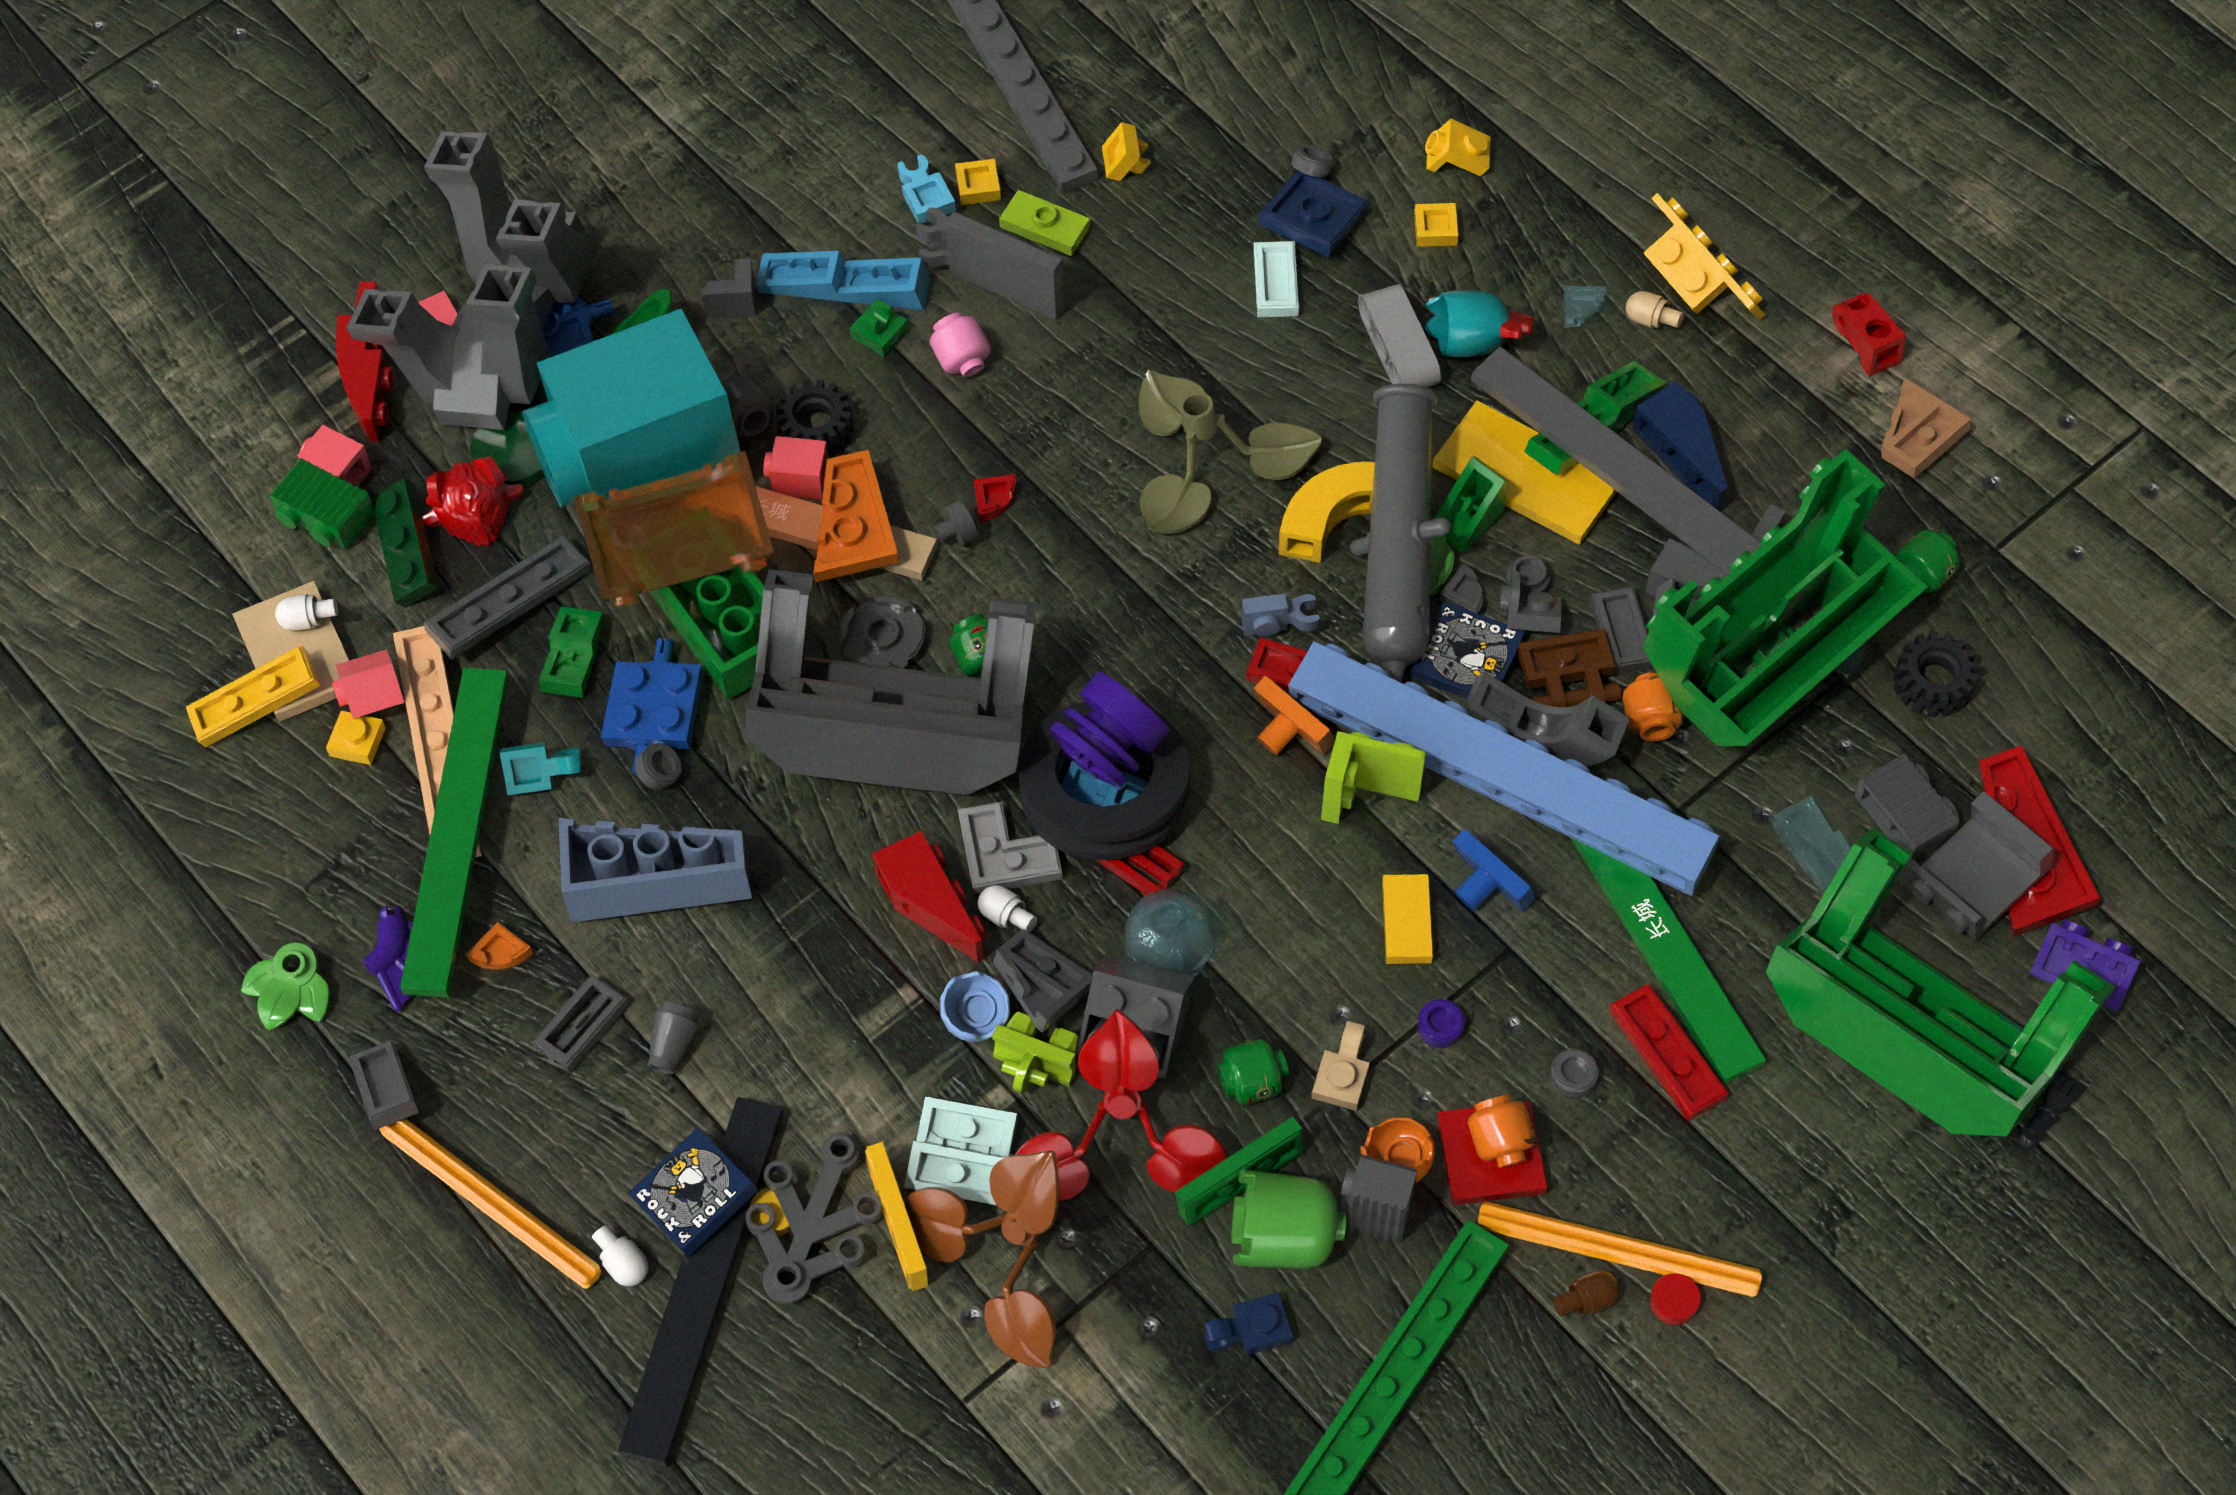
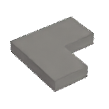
M1002 802L958 809L973 895L981 894L985 888L993 885L1011 889L1062 879L1057 848L1047 843L1039 835L1009 840Z

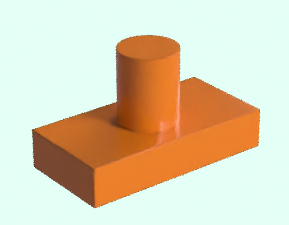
M1264 676L1253 688L1259 701L1276 715L1272 722L1257 737L1258 741L1272 754L1277 755L1296 734H1299L1324 756L1331 750L1335 739L1330 729L1267 676Z

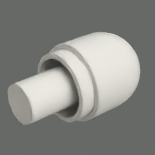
M309 594L286 597L278 603L275 610L278 624L289 631L311 629L314 626L320 625L321 618L338 616L336 599L318 601L315 595L309 596Z
M989 886L981 892L978 898V908L982 916L1001 928L1011 929L1017 926L1020 929L1031 932L1037 923V917L1025 910V902L1021 900V897L1003 886Z
M607 1225L599 1228L592 1235V1238L603 1250L599 1257L602 1261V1266L620 1285L634 1286L642 1282L648 1272V1261L642 1251L632 1240H628L626 1236L617 1238Z

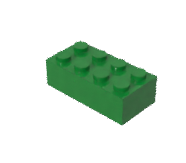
M705 508L631 551L639 579L723 695L729 700L753 684L756 671L764 585Z

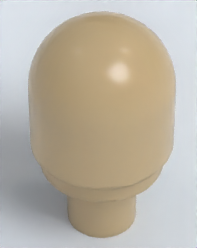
M1638 291L1632 294L1626 302V314L1629 319L1634 323L1652 329L1654 327L1659 329L1663 324L1679 328L1684 318V312L1669 308V301L1664 300V297L1647 291Z

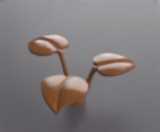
M1055 1151L1014 1154L998 1161L990 1173V1191L996 1205L1006 1212L977 1224H966L968 1210L965 1202L948 1189L926 1187L908 1195L903 1202L919 1248L936 1261L953 1262L966 1253L968 1248L966 1234H976L997 1226H1002V1233L1010 1243L1024 1246L1023 1251L1002 1286L1003 1296H996L987 1301L984 1313L985 1323L994 1343L1012 1359L1033 1367L1045 1368L1052 1365V1353L1056 1339L1053 1314L1045 1300L1035 1292L1027 1289H1018L1013 1292V1286L1031 1253L1039 1247L1037 1238L1051 1229L1056 1221L1059 1203V1174Z

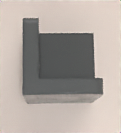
M751 258L734 259L735 279L706 282V288L702 289L706 319L756 316V284Z

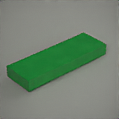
M1293 1116L1175 1191L1178 1212L1188 1226L1193 1225L1244 1192L1246 1183H1239L1238 1181L1242 1169L1275 1172L1303 1154L1305 1150L1302 1127Z

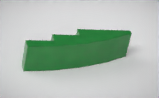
M1634 360L1588 385L1583 399L1576 402V404L1617 433L1635 418L1637 406L1663 390L1667 382ZM1541 433L1529 439L1524 453L1555 475L1560 474L1578 462Z

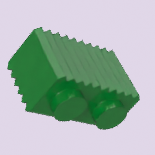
M300 458L269 495L275 509L274 515L282 524L291 529L300 526L308 530L314 540L326 547L333 543L345 550L349 549L350 543H354L355 537L359 536L360 531L364 530L365 525L369 524L370 518H374L375 515L370 496L365 490L347 483L337 475L333 476L330 472L312 465L309 461L306 462L303 458Z

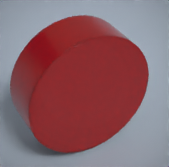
M1677 1273L1667 1274L1659 1278L1654 1284L1650 1295V1306L1653 1313L1659 1320L1670 1325H1681L1689 1322L1695 1316L1700 1304V1291L1697 1285L1689 1277Z

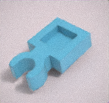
M917 155L919 167L917 170H908L903 161L898 162L899 178L905 184L902 185L903 196L917 223L928 222L927 210L929 207L937 208L945 215L956 211L955 200L940 172L929 175L928 160L924 155Z

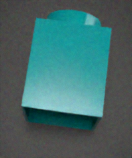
M682 309L537 362L548 402L522 411L535 453L559 506L562 508L587 498L604 534L610 532L607 517L613 506L627 510L638 509L648 516H652L747 479L727 393Z

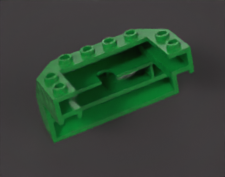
M1847 449L1842 451L1833 460L1828 456L1825 457L1814 467L1809 475L1813 479L1812 482L1799 496L1802 503L1795 518L1783 528H1780L1778 525L1771 528L1759 543L1761 547L1752 554L1748 550L1743 552L1730 566L1729 570L1731 572L1722 580L1718 576L1711 579L1700 591L1699 596L1701 598L1693 605H1690L1698 585L1692 580L1679 590L1674 587L1670 588L1655 604V608L1658 611L1646 625L1649 633L1643 644V649L1678 709L1717 746H1747L1928 588L1924 582L1863 528L1885 484ZM1813 601H1816L1823 609L1801 628L1798 627L1795 630L1789 622Z
M1873 827L1854 843L1812 915L1777 944L1766 973L1794 1026L1951 1134L2007 1137L2025 1117L2069 1058L2115 986L2076 960H2073L2066 972H2062L2057 977L2023 1029L1870 926L1871 921L1913 854Z

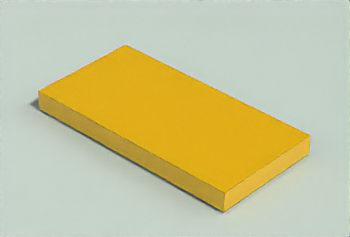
M1476 400L1434 457L1432 467L1458 480L1471 457L1476 456L1508 480L1505 500L1506 507L1580 545L1617 491L1579 462L1560 474L1555 475L1524 453L1529 439L1539 434V432Z

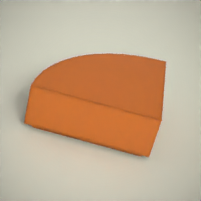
M497 922L466 955L471 963L479 967L498 970L514 967L524 962L533 955V952L529 945Z

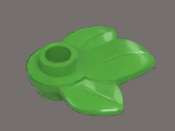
M292 942L282 946L272 959L259 961L253 965L244 978L241 991L247 995L259 997L257 1003L258 1014L265 1028L270 1031L283 1025L297 1010L317 1022H322L327 1013L330 1000L329 985L317 973L319 962L316 953L312 948L303 943ZM299 957V968L295 972H289L287 969L289 960Z

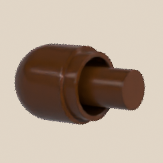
M1597 1270L1574 1279V1282L1568 1286V1293L1553 1298V1305L1559 1316H1564L1576 1310L1581 1315H1592L1611 1307L1617 1301L1620 1292L1618 1281L1607 1271Z

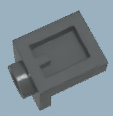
M1511 571L1510 586H1501L1499 611L1507 612V629L1560 633L1562 618L1561 597L1552 596L1540 591L1520 594V572Z

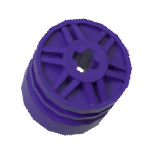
M1097 671L1079 693L1081 699L1091 710L1088 715L1085 716L1068 707L1063 714L1076 729L1071 731L1056 721L1048 731L1059 742L1063 752L1085 772L1097 780L1099 779L1109 783L1118 790H1122L1129 781L1115 765L1120 763L1128 770L1136 773L1140 766L1128 752L1130 747L1134 745L1140 750L1152 754L1168 735L1170 729L1151 709L1126 688L1103 672Z

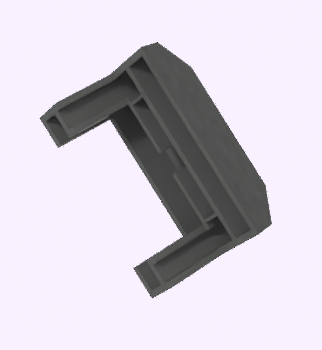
M768 570L763 590L756 671L746 708L745 739L788 774L959 795H969L1016 772L1021 742L1023 702L1034 628L1035 603L991 597L981 678L806 657L805 650L813 575Z

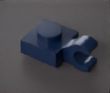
M1279 1292L1232 1305L1231 1312L1234 1319L1220 1318L1205 1323L1206 1331L1203 1333L1209 1352L1242 1343L1246 1356L1292 1344L1293 1334Z

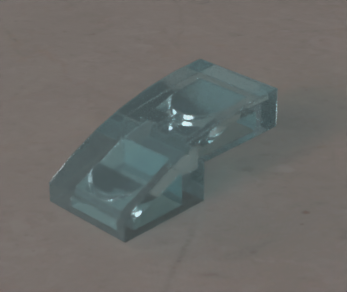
M1811 795L1773 814L1769 821L1797 863L1821 890H1824L1830 885L1851 848L1840 829L1833 833Z

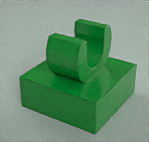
M878 299L850 327V335L852 339L884 357L909 330L908 320L895 313L893 307Z

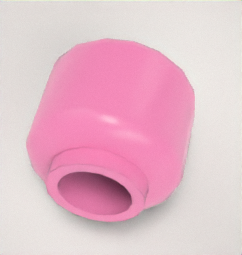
M957 312L942 318L934 325V333L930 337L929 342L946 373H961L963 377H970L985 367L983 361L990 354L991 346L975 317L963 316L961 312Z

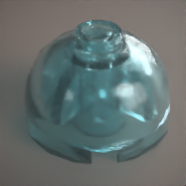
M1160 889L1143 896L1132 907L1125 926L1126 953L1131 960L1196 976L1204 969V964L1210 959L1211 954L1213 955L1215 949L1213 918L1206 905L1191 893L1179 889Z

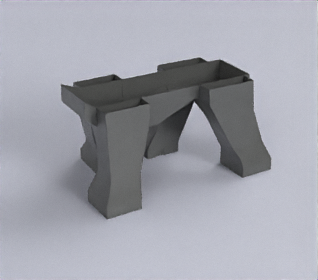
M441 131L424 169L430 180L440 187L450 203L467 271L476 287L469 295L466 304L459 310L452 326L436 320L418 303L413 292L392 290L381 292L379 290L365 289L346 329L352 339L383 345L423 402L433 404V411L441 424L504 430L510 403H531L541 381L537 362L551 358L542 329L554 302H576L598 251V246L594 235L585 234V229L577 213L565 212L561 203H538L536 201L514 199L512 203L508 200L495 148L488 133Z

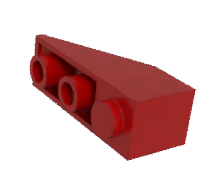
M922 831L872 853L876 876L896 911L975 961L979 962L984 959L982 942L987 940L984 928L976 915L969 917L963 905L967 901L964 892L956 879L949 881L943 869L947 865L936 843L929 846Z

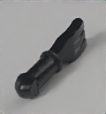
M2060 1071L2044 1095V1104L2036 1107L2035 1114L2026 1126L2020 1129L2017 1136L2018 1143L2026 1149L2036 1147L2049 1126L2057 1121V1114L2066 1112L2083 1092L2085 1086L2076 1083V1080Z

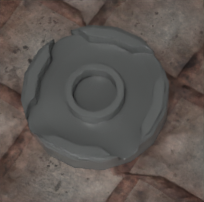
M877 595L867 598V602L862 603L858 607L857 604L851 607L840 623L839 643L847 662L909 669L918 661L925 649L926 630L921 616L909 602L895 596Z

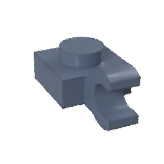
M1283 593L1242 599L1241 622L1244 636H1271L1280 631H1287V624H1292L1302 631L1318 629L1320 622L1319 614L1307 616L1302 613L1304 610L1315 609V595L1304 594L1297 598L1286 600V595Z

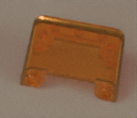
M746 451L725 456V462L715 465L717 470H713L710 463L703 465V469L621 491L617 489L609 490V499H606L604 494L596 496L595 491L573 497L603 602L612 601L614 608L624 607L639 602L638 594L741 567L742 573H748L768 566L766 559L774 556V550Z

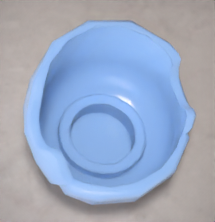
M979 971L953 977L940 997V1016L948 1031L957 1038L968 1042H982L992 1038L998 1024L1001 1026L1006 1025L1010 1016L1009 995L999 980Z

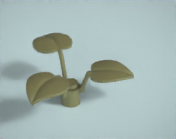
M1149 369L1145 374L1139 393L1141 421L1148 431L1159 436H1170L1179 431L1182 426L1184 427L1187 439V472L1185 479L1178 475L1165 474L1152 479L1144 487L1139 502L1148 530L1163 534L1177 533L1193 527L1206 516L1211 506V491L1205 484L1192 482L1195 474V442H1204L1211 439L1218 427L1223 430L1244 455H1251L1250 465L1253 472L1270 480L1287 479L1299 473L1321 447L1322 437L1304 427L1286 423H1267L1260 425L1250 432V446H1247L1226 423L1225 416L1215 413L1212 398L1206 394L1200 385L1188 379L1163 375Z

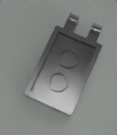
M929 207L927 210L928 221L935 225L925 226L918 223L916 225L917 237L924 242L930 243L931 247L938 250L934 252L923 248L919 250V257L922 258L925 266L934 268L948 265L950 273L1054 320L1058 319L1064 310L1061 258L954 211L948 217L941 210Z

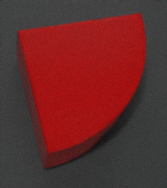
M1016 474L974 479L980 523L1000 516L1010 507L1017 490Z

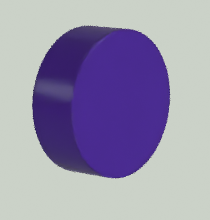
M1437 999L1428 1002L1422 1007L1418 1016L1417 1030L1419 1036L1426 1044L1435 1048H1447L1456 1044L1464 1030L1465 1019L1463 1012L1455 1003L1448 1000Z

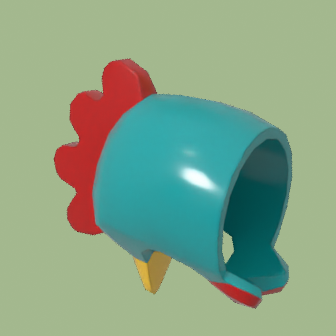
M1454 290L1443 292L1437 297H1430L1426 301V307L1435 316L1425 324V330L1428 335L1438 339L1440 352L1443 356L1472 357L1484 355L1498 349L1507 338H1522V335L1533 332L1532 316L1522 314L1520 311L1507 310L1504 302L1493 293L1476 290Z

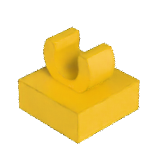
M1121 122L1102 145L1106 178L1121 181L1129 170L1136 174H1142L1151 164L1149 159L1140 157L1148 148V144L1143 140L1137 139L1136 126Z

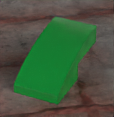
M560 607L549 635L551 649L539 678L540 692L583 698L597 653L603 624V612Z

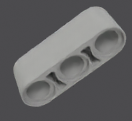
M1397 284L1360 295L1358 297V306L1362 321L1391 383L1416 384L1424 387L1440 384L1441 374L1437 358L1403 287Z

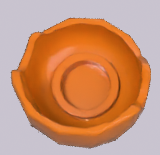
M1392 1117L1377 1126L1370 1127L1364 1146L1360 1147L1362 1155L1417 1169L1415 1183L1426 1176L1431 1169L1435 1156V1142L1430 1132L1424 1125L1410 1117Z

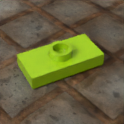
M1017 190L999 218V224L1002 229L1072 256L1090 228V218Z

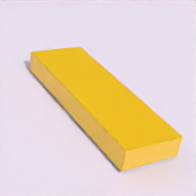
M299 645L186 706V710L198 742L206 748L316 689L321 684L308 651Z
M883 1142L867 1146V1150H865L867 1168L876 1194L881 1201V1209L908 1288L916 1291L928 1287L927 1269Z

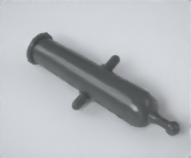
M1398 383L1385 385L1373 393L1372 401L1379 409L1370 532L1366 537L1353 540L1350 544V551L1355 556L1368 554L1362 634L1366 654L1371 661L1382 665L1390 678L1402 683L1407 666L1418 663L1421 660L1429 640L1430 542L1434 537L1447 534L1451 529V523L1446 518L1431 520L1432 408L1436 407L1438 403V394L1428 387Z

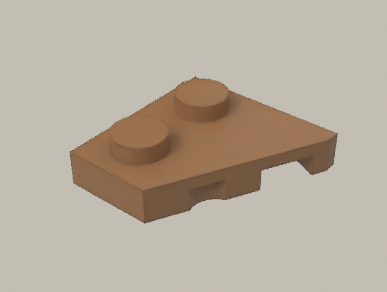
M1906 379L1902 383L1901 395L1897 407L1894 408L1890 428L1886 432L1882 444L1881 458L1915 479L1970 430L1971 418Z

